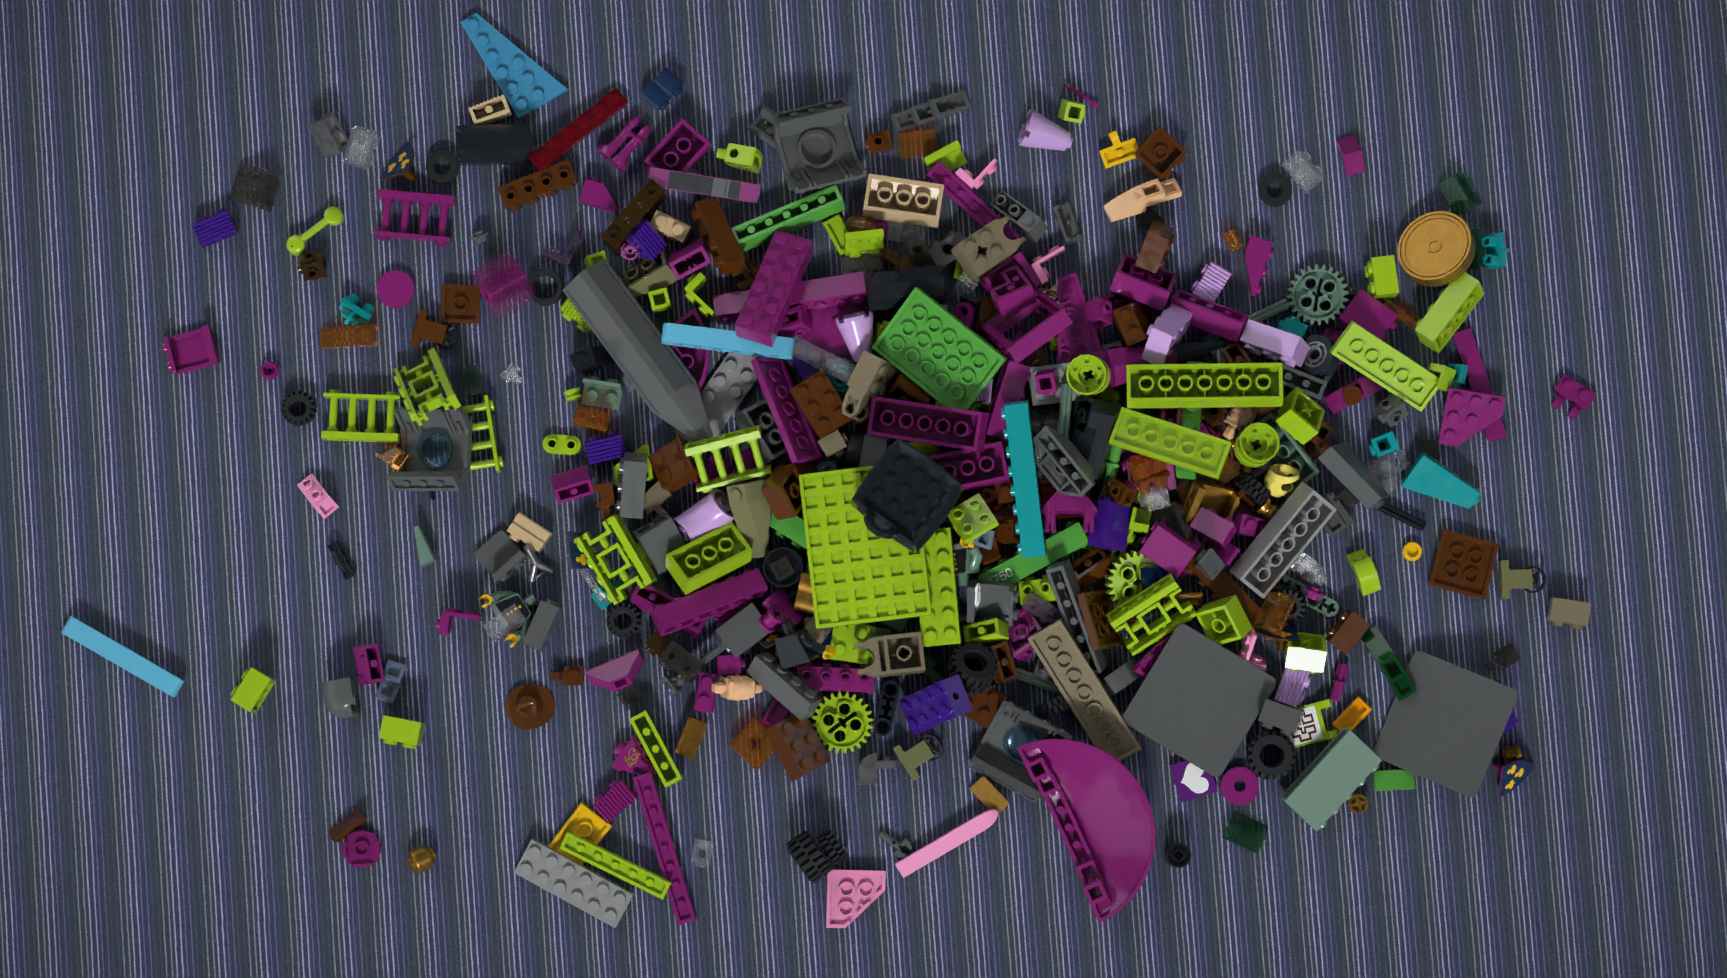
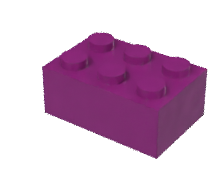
M681 119L644 162L648 168L651 166L689 173L709 151L711 143L685 120Z
M1124 253L1109 290L1114 291L1118 295L1129 297L1135 302H1141L1153 309L1163 311L1177 274L1163 268H1158L1157 272L1153 273L1136 266L1137 258Z

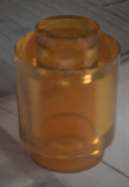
M853 215L847 219L846 227L850 232L876 229V223L872 217Z

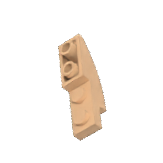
M1157 178L1120 194L1104 205L1103 208L1109 220L1114 222L1146 212L1148 206L1181 197L1182 191L1175 178L1161 182Z

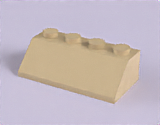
M869 174L863 217L938 228L944 184Z

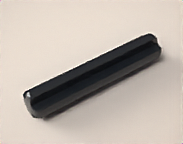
M1387 502L1376 509L1419 531H1423L1426 526V521Z

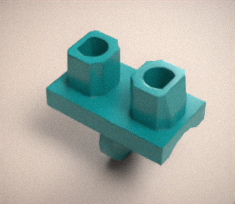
M1499 232L1482 237V246L1486 247L1487 254L1483 257L1484 265H1487L1488 269L1507 267L1505 254L1510 253V248H1505L1504 233Z
M353 293L347 298L343 297L340 300L339 310L343 311L341 316L346 319L344 325L348 327L353 323L357 326L360 322L368 327L371 323L374 307L366 303L361 309L357 306L360 299Z

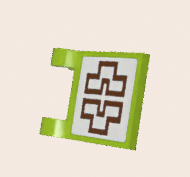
M1329 699L1294 708L1304 712L1297 734L1293 733L1292 736L1285 734L1290 739V742L1294 744V748L1332 739L1338 734L1337 729L1326 731L1321 709L1331 707Z

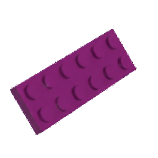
M757 357L751 360L754 372L791 462L807 463L822 460L823 456L811 426L789 392L794 385L783 359Z

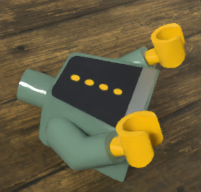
M961 538L960 543L953 544L955 575L957 576L958 587L968 586V574L979 572L983 555L980 547L973 545L974 540L965 545Z
M498 591L489 595L484 594L478 599L486 601V604L481 607L485 608L489 605L508 633L504 641L512 640L513 643L510 645V648L514 647L517 641L526 636L534 616L530 608L539 603L533 593L522 599L519 593L513 591Z

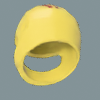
M1274 464L1264 476V487L1269 490L1270 495L1273 497H1285L1293 491V482L1299 479L1300 473L1298 469L1290 465Z

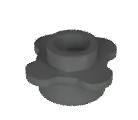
M478 230L471 237L475 244L483 243L490 239L488 235L489 230Z

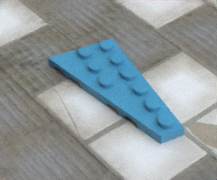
M477 13L460 22L519 120L568 91L566 87Z

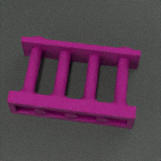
M378 189L377 197L384 203L381 231L374 230V235L378 237V240L389 241L392 238L435 242L437 246L452 244L451 238L445 237L448 209H450V206H455V196ZM393 201H401L403 205L400 233L388 232ZM412 203H420V206H422L419 234L408 233L410 205ZM431 204L439 205V208H441L438 236L426 235Z

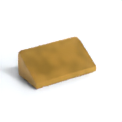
M1202 592L1178 593L1175 595L1179 604L1189 600L1192 606L1202 605ZM1169 595L1163 597V604L1171 600Z
M984 775L969 788L989 810L996 809L998 814L1010 804Z

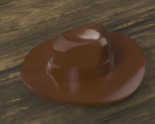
M536 684L522 685L509 694L505 705L506 714L510 722L516 727L526 730L536 729L551 719L555 710V701L549 690L543 686Z

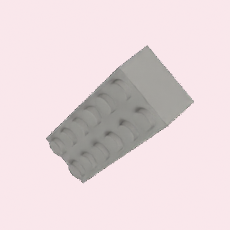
M1302 481L1229 571L1264 599L1337 509Z

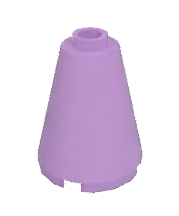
M1032 109L1028 111L1025 117L1028 120L1021 126L1018 145L1065 151L1066 148L1069 149L1071 147L1073 138L1070 132Z
M864 311L843 315L844 319L840 321L839 317L835 319L854 362L859 361L864 350L873 354V348H871L873 346V311H869L867 315H865Z

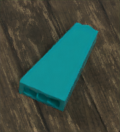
M1425 452L1420 454L1401 481V486L1405 489L1468 509L1472 505L1476 506L1481 499L1479 488Z

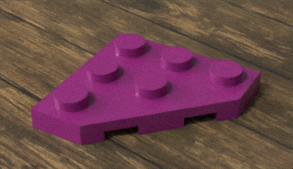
M1448 386L1438 444L1458 447L1502 417L1506 396Z

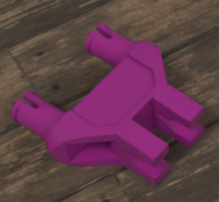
M1056 490V493L1042 508V513L1045 515L1044 532L1050 533V525L1051 533L1056 532V515L1081 514L1083 515V532L1088 533L1089 525L1090 533L1095 532V516L1098 513V509L1086 495L1083 497L1062 495Z

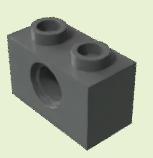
M953 230L944 236L945 239L941 242L937 240L928 246L927 254L934 265L942 264V268L945 269L957 261L953 253H944L943 247L950 245L954 248L965 238L960 230L957 232Z

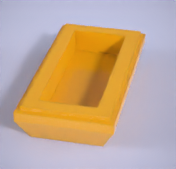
M1357 696L1332 725L1339 731L1344 726L1352 731L1372 708Z

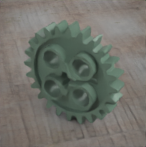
M1315 264V269L1313 270L1308 266L1307 272L1301 269V276L1295 274L1297 281H1290L1293 288L1287 289L1292 293L1287 298L1293 300L1288 305L1289 307L1295 306L1292 313L1299 312L1297 318L1301 319L1304 317L1303 322L1305 324L1310 320L1311 326L1315 324V321L1318 322L1319 327H1321L1322 321L1329 325L1330 318L1336 321L1335 315L1341 316L1340 309H1346L1343 303H1349L1345 296L1350 295L1349 291H1344V289L1348 288V284H1342L1345 278H1338L1340 275L1339 271L1333 274V267H1330L1327 271L1326 265L1319 269L1318 265ZM1320 279H1323L1320 289L1323 296L1318 298L1317 311L1314 312L1313 309L1316 303L1314 294H1318ZM1309 280L1316 281L1315 287L1311 289L1306 287V283ZM1329 283L1335 285L1332 292L1325 291V286ZM1306 298L1312 300V304L1309 307L1302 306V302ZM1324 302L1331 304L1330 309L1327 311L1321 310V305Z

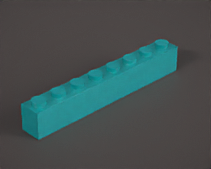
M1029 401L1008 402L1004 404V408H1001L1002 420H1006L1007 426L1003 428L1004 438L1008 439L1009 446L1006 447L1007 458L1011 459L1008 472L1009 477H1013V485H1010L1011 495L1015 496L1016 504H1013V513L1018 517V523H1015L1016 534H1020V542H1017L1018 553H1022V558L1046 556L1047 551Z

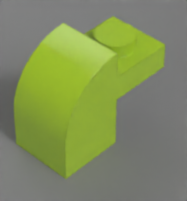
M1365 549L1346 555L1362 595L1365 596L1381 590L1377 571Z

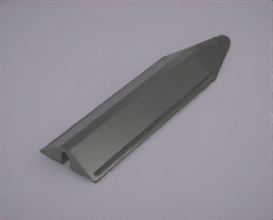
M604 259L580 272L562 291L650 410L693 441L713 437L696 380L671 346L661 343L662 334L608 261Z

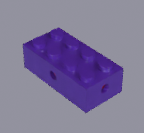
M959 674L941 680L899 700L913 736L973 711Z

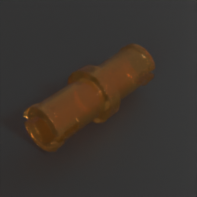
M1388 298L1383 302L1386 307L1399 315L1397 321H1402L1412 329L1419 321V318L1407 312L1405 307L1398 306Z

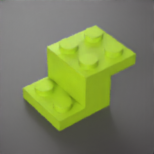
M865 624L833 627L831 645L836 648L834 656L830 655L829 659L871 666L873 663L872 654L866 650L854 649V644L865 642L872 637L891 635V629L872 627V625Z

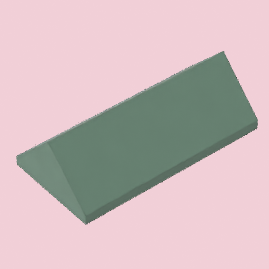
M1272 411L1259 421L1273 427L1280 440L1279 450L1270 461L1273 465L1286 464L1298 469L1300 477L1296 482H1293L1294 489H1296L1302 481L1306 483L1317 475L1320 470L1297 440L1275 422L1277 415Z

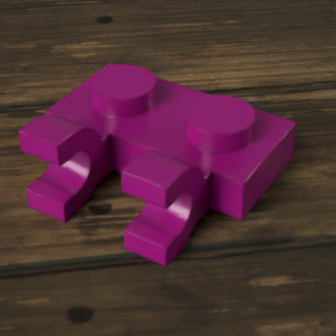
M1563 374L1553 390L1558 395L1551 406L1558 409L1565 399L1572 402L1574 405L1567 416L1574 420L1581 409L1586 411L1597 394Z

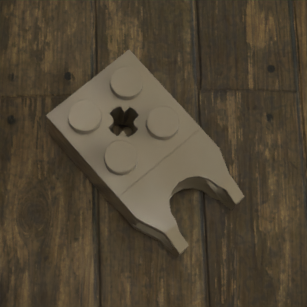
M1009 215L988 223L958 243L951 250L972 282L1009 258L1026 241L1025 237L1010 240L1004 235V225L1011 219Z
M864 350L846 384L850 387L842 404V414L860 423L866 421L870 417L872 396L883 397L885 395L886 387L889 381L893 379L896 367ZM853 403L852 413L849 414L847 406ZM864 408V410H865V415H864V417H862V418H857V415H858V414L862 411V409Z
M921 632L872 637L865 642L854 644V649L866 650L873 656L872 665L857 670V675L879 678L924 673L926 670ZM901 650L908 654L905 659L899 656Z

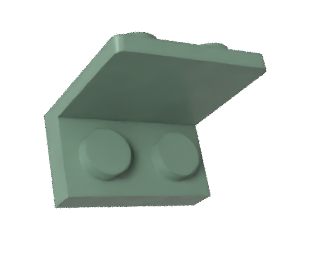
M588 376V379L583 378L582 405L620 411L623 387L619 384L618 380L607 379L606 382L601 381L596 376Z

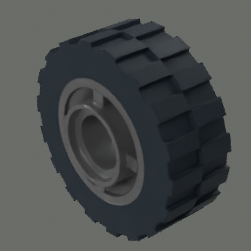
M1322 334L1310 335L1303 339L1310 347L1300 370L1317 378L1331 375L1330 373L1334 372L1339 364V358L1329 352L1335 342Z

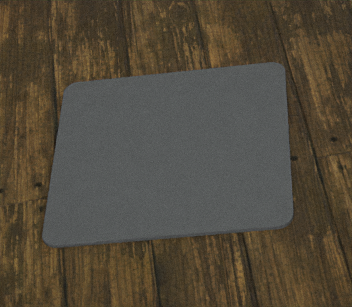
M1180 624L1174 630L1123 714V719L1128 726L1210 775L1217 777L1225 770L1263 708L1265 700L1271 695L1276 686V680L1271 675L1186 624Z
M1417 651L1413 654L1406 670L1407 676L1417 692L1401 701L1395 697L1373 752L1385 762L1465 796L1474 797L1478 794L1517 701L1518 693L1515 689L1425 652Z

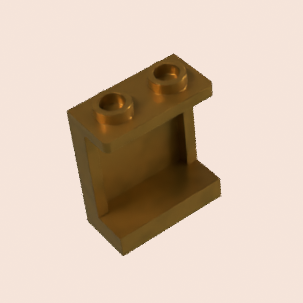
M1193 479L1180 514L1186 522L1192 523L1201 507L1205 509L1209 507L1218 512V516L1222 518L1226 516L1232 520L1233 513L1236 507L1239 506L1240 496L1234 488Z

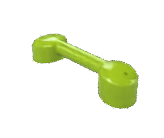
M331 206L325 210L324 218L302 235L290 236L286 242L289 253L294 256L303 254L306 249V240L328 224L332 226L340 225L344 220L342 210L339 207Z

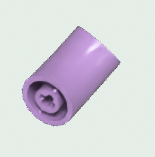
M713 489L699 502L672 520L686 545L734 520L728 495L719 489Z

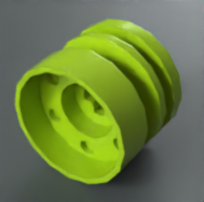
M1089 354L1074 358L1066 371L1069 386L1076 393L1087 396L1102 393L1108 387L1111 379L1107 363L1101 358ZM1091 371H1093L1092 375L1094 376V378L1088 379L1086 373H1090Z
M1257 422L1250 424L1237 435L1233 449L1240 463L1247 467L1256 468L1263 466L1276 455L1279 450L1280 440L1273 427L1266 423ZM1255 443L1258 449L1253 450L1252 444Z

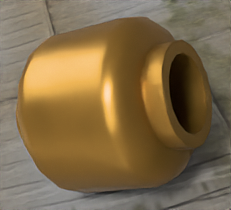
M421 845L409 851L406 861L412 872L415 871L421 874L434 867L436 855L432 848L428 849L425 845Z

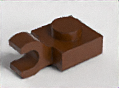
M564 666V672H551L550 680H564V686L584 685L583 666Z

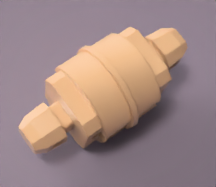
M1231 407L1229 409L1230 411L1224 419L1227 426L1223 431V436L1226 439H1233L1237 434L1236 432H1242L1253 423L1257 415L1254 407Z
M739 674L728 675L725 678H721L720 682L712 684V692L720 694L721 697L727 700H748L753 698L755 693L763 691V687L758 682H755L753 678Z

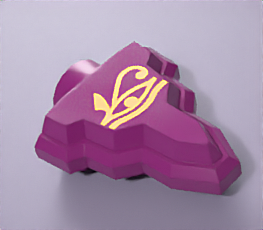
M635 736L627 743L622 741L613 752L617 757L611 767L619 772L625 770L628 773L637 772L644 774L651 771L653 777L657 773L652 762L646 758V751L641 747V741Z

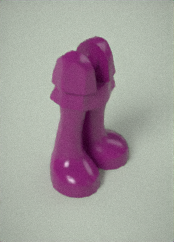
M638 116L629 120L628 124L623 126V130L610 143L600 145L596 149L604 159L608 161L611 159L612 165L622 173L628 167L626 162L628 156L640 143H643L651 130V127L646 124L637 135L633 132L642 120ZM628 137L631 138L624 148L612 158L619 146Z

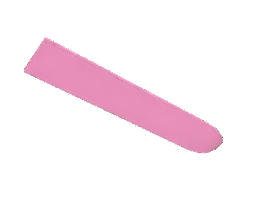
M996 809L984 811L896 862L895 865L902 877L910 875L988 829L996 821L998 811Z

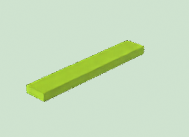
M569 830L559 848L662 900L665 898L672 883Z

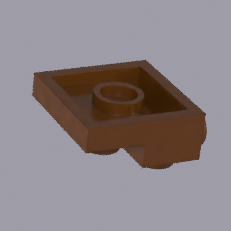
M1158 126L1133 155L1160 181L1163 178L1167 180L1173 173L1171 169L1175 165L1180 166L1186 159L1184 155L1187 151L1161 126Z

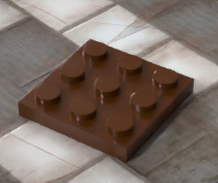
M1443 529L1428 585L1485 600L1499 544Z
M1108 589L1077 595L1078 606L1083 614V625L1087 629L1089 636L1088 643L1093 651L1124 645L1121 632H1116L1106 617V614L1114 609L1113 603L1109 599L1111 596L1106 593Z

